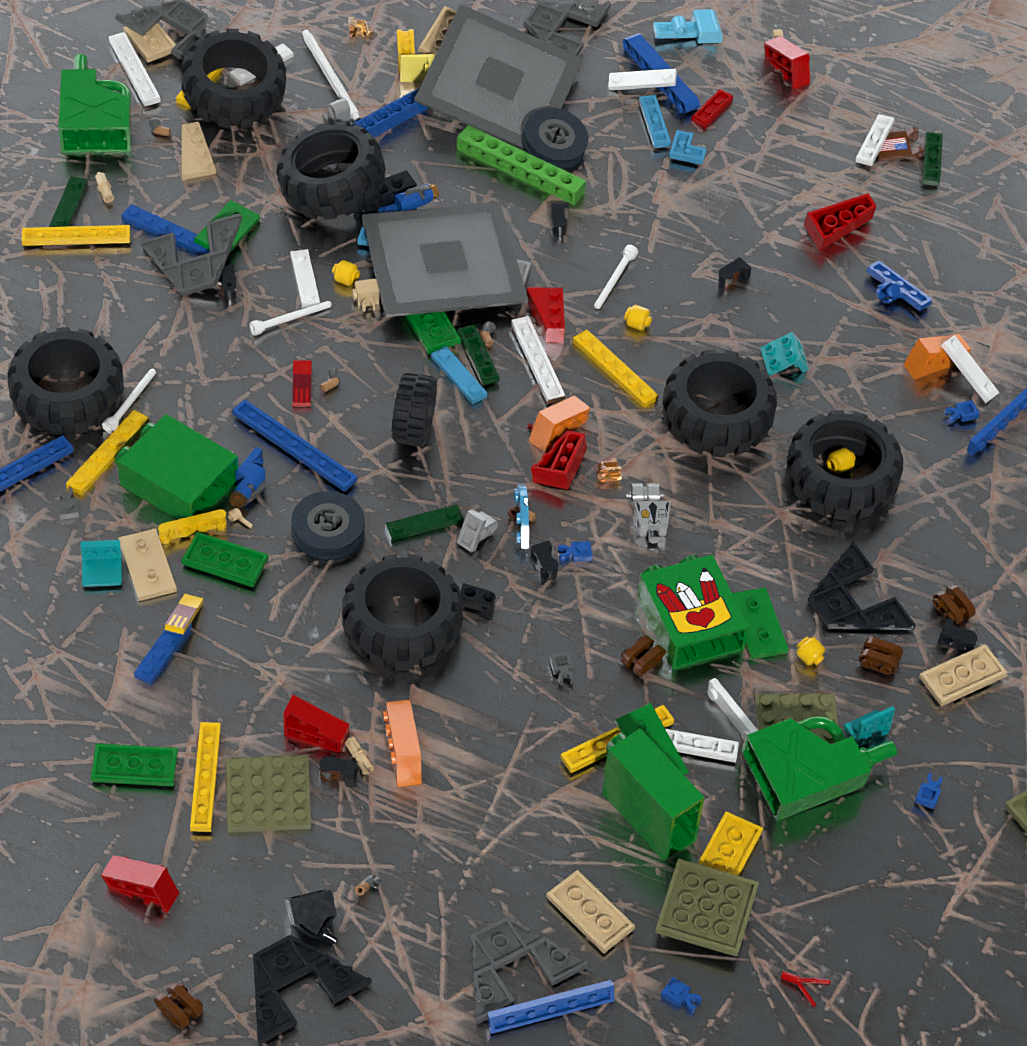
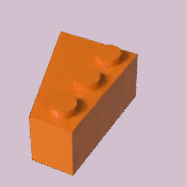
M960 334L955 335L969 353L971 348ZM954 335L918 338L903 364L914 380L955 365L941 347L944 342Z
M574 395L539 411L529 442L543 453L547 452L567 430L574 431L588 420L590 407Z

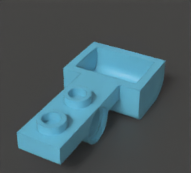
M711 9L694 10L691 22H686L683 16H675L671 22H654L653 24L656 38H696L697 43H722L723 39L716 12Z

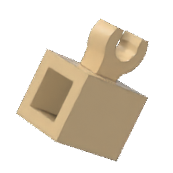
M376 279L355 281L352 297L353 300L357 301L358 307L362 306L363 312H366V306H371L374 311L375 304H379V288Z

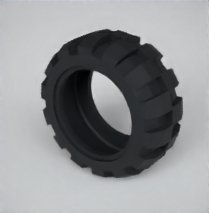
M336 122L334 125H327V123L316 125L315 129L310 131L304 130L297 134L296 139L293 142L289 141L283 148L282 155L279 156L276 173L282 194L286 202L293 209L309 218L317 219L320 216L328 220L337 219V216L342 214L347 216L358 211L360 206H367L375 198V193H379L382 188L386 167L380 145L369 132L356 124L350 126L347 122ZM336 163L352 164L348 169L337 175L327 178H311L312 174L325 166Z
M844 410L830 411L828 416L819 414L807 421L806 425H802L792 437L786 461L788 482L794 488L793 491L803 504L807 502L811 504V510L822 516L828 513L834 515V519L847 520L849 516H856L857 519L868 517L873 514L874 510L878 512L892 500V496L897 493L903 472V456L893 433L887 434V427L877 419L875 421L867 419V414L856 411L853 414H844ZM847 448L866 460L874 472L859 479H843L823 470L815 458L827 452Z

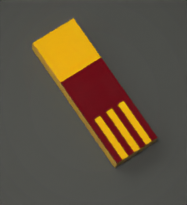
M184 594L165 623V630L184 634L203 605V598Z

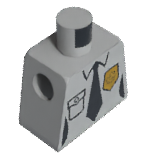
M634 501L633 517L638 533L641 537H648L650 543H658L660 537H664L667 534L670 501Z

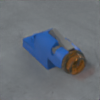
M426 183L407 189V191L394 196V204L378 208V213L418 210V207L426 205L439 197L438 188L435 184Z
M258 447L254 448L235 472L237 485L230 494L229 501L238 509L245 507L266 488L265 469L261 467L264 459L262 449Z

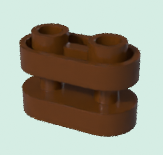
M957 585L946 588V593L940 591L933 596L934 607L944 615L945 620L947 618L953 620L954 626L961 623L963 618L969 619L976 613L973 603Z
M641 636L632 647L626 648L622 652L621 662L627 667L634 665L633 672L642 677L662 660L666 650L660 645L653 647L654 640L649 636Z
M868 637L865 640L858 660L866 668H872L884 674H894L899 665L898 661L901 660L903 655V649L897 644L876 637Z
M174 982L167 988L168 996L161 993L154 998L158 1009L181 1030L190 1024L188 1016L196 1019L203 1013L202 1002L197 997L193 998L182 983Z

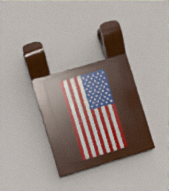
M912 127L906 131L890 132L877 155L878 160L884 161L909 157L922 159L924 157V148L918 146L911 150L908 138L912 140L918 139V128Z

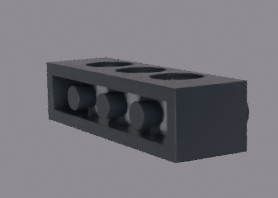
M407 170L386 177L380 192L375 193L374 200L367 206H360L358 211L351 215L357 218L376 211L378 208L394 204V196L396 194L416 187L417 183Z

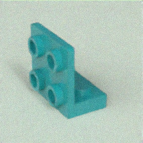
M793 332L760 348L770 376L792 365L796 368L799 367L803 373L809 370L802 344Z
M120 540L82 541V586L122 585Z
M893 706L881 712L876 709L844 724L843 729L849 737L853 736L858 746L868 744L874 738L884 736L890 731L896 709Z

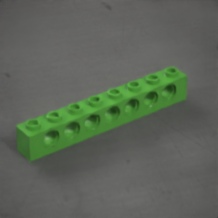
M468 125L457 137V150L570 204L575 205L585 193L586 180Z

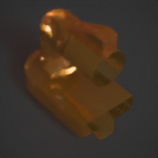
M349 16L348 27L349 34L352 37L356 36L358 27H361L365 36L374 34V30L367 24L366 20H355L354 16Z
M616 458L598 464L599 470L596 476L599 481L621 480V467H618Z

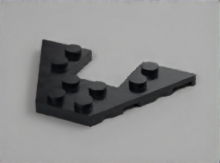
M854 541L851 542L844 554H841L839 560L829 569L824 579L817 584L816 589L809 594L808 602L828 629L914 630L916 624L896 597L861 610L845 588V584L872 574L874 570Z
M288 935L253 954L258 1045L297 1025L296 1018L278 993V989L313 971L335 1004L372 984V979L353 971L352 967L348 965H342L339 960L314 950L313 946L300 942L298 938L292 935Z

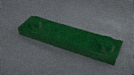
M926 132L922 184L940 185L943 134Z
M70 176L49 225L50 227H70L88 184L87 179Z
M471 325L457 329V333L481 384L486 385L500 381V376L476 326Z
M458 504L387 522L385 523V528L392 542L464 523V518Z

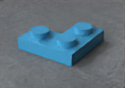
M677 130L669 158L703 165L707 148L691 145L693 133Z

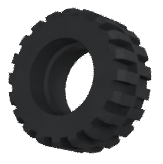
M407 372L401 377L394 403L391 428L392 439L396 443L419 447L427 443L433 423L437 396V380L433 376Z

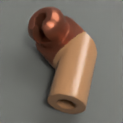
M519 506L508 510L510 519L516 520ZM529 510V521L534 522L537 514Z

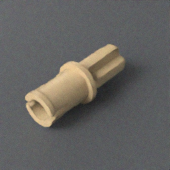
M98 172L95 175L98 184L97 189L101 192L104 202L110 203L114 200L111 184L107 181L104 173Z
M349 737L345 745L352 755V760L358 761V766L364 775L369 774L367 768L372 772L374 766L366 756V750L362 749L355 737Z

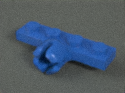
M881 261L868 266L866 272L882 283L878 285L876 290L877 298L880 301L883 300L882 303L889 304L898 298H902L919 311L931 305L933 299Z

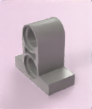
M345 98L328 104V113L323 114V120L327 125H334L336 122H347L351 125L350 106Z
M474 510L468 511L457 543L471 553L476 551L478 543L495 532L498 527V521L483 511L479 513Z

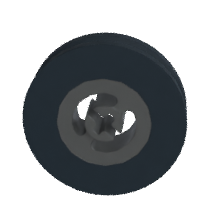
M545 108L534 112L528 118L522 133V145L526 153L551 163L560 169H568L578 164L583 158L589 141L587 129L581 120L572 113L558 108ZM555 134H557L558 137L555 143H552Z
M334 491L316 492L303 498L293 510L291 519L293 540L300 550L314 558L332 560L345 557L354 552L364 538L365 516L363 510L354 499L345 494Z

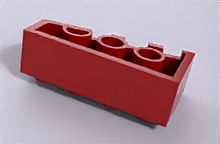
M869 193L808 212L804 227L820 252L871 220L877 206Z

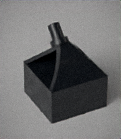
M322 889L285 898L289 922L295 929L311 938L325 939L333 945L335 944L338 937L330 933V929H328L337 916L330 889Z

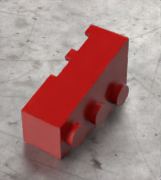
M781 36L764 42L765 58L776 70H781L783 73L782 77L785 80H790L793 89L810 84V56L808 52Z
M527 287V305L532 311L533 318L538 323V328L545 343H564L563 288Z
M567 430L553 444V448L548 453L545 452L537 464L531 466L533 483L568 490L587 450L585 434Z
M292 694L283 712L284 736L341 754L345 742L350 736V724Z
M113 855L101 874L108 888L131 898L133 895L145 899L144 903L150 905L151 902L162 906L161 910L168 913L179 895V891L168 873V869L160 864L154 865L143 860L136 861L126 856L119 857Z

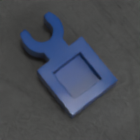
M973 400L957 403L954 408L948 407L944 411V415H951L948 418L949 423L955 422L958 418H960L961 422L977 419L980 414Z
M590 541L571 542V547L567 545L558 546V552H564L559 554L560 561H565L569 558H572L573 562L592 561Z
M929 773L926 783L922 782L915 803L934 809L942 790L939 787L942 784L943 778L940 776L938 781H933L931 779L932 773Z
M674 977L671 978L661 992L662 998L677 1007H680L683 1003L690 1012H695L696 1006L691 1004V1002L694 1001L700 1004L702 1000L698 994H690L691 987Z

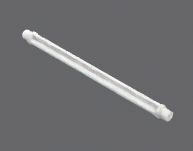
M304 30L302 35L305 43L338 98H345L348 101L350 118L357 122L361 119L357 108L334 73L313 35L308 30Z

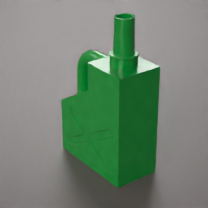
M77 54L74 57V69H61L58 124L61 153L131 152L132 119L130 89L124 83L116 80H97L96 69H88V58L84 54Z
M822 716L809 717L799 722L789 718L750 733L746 736L741 749L776 821L863 788L874 764L897 755L896 746L891 740L868 749L864 747L859 749L853 736L846 738L836 722ZM821 728L828 731L835 743L829 744L810 730Z

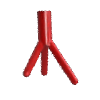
M783 971L781 979L796 984L812 1006H816V1003L802 983H831L827 979L802 978Z

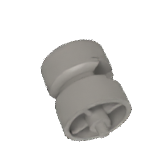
M631 483L630 493L626 494V498L631 500V508L634 507V501H659L660 497H664V494L659 492L658 483H648L646 487L642 483Z

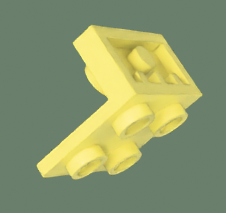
M435 54L401 55L400 82H423Z

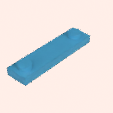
M656 95L640 96L639 104L653 147H670L671 141Z
M447 346L431 353L433 361L472 405L487 398L488 393Z

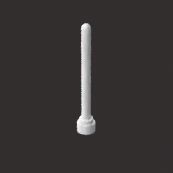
M627 245L624 248L621 262L594 304L596 309L601 308L628 262L636 258L638 249L635 246Z
M325 301L264 322L255 320L249 323L250 330L256 336L262 334L266 328L330 308L332 303Z
M155 369L148 371L113 417L105 419L102 423V428L106 432L112 434L119 426V420L155 376Z

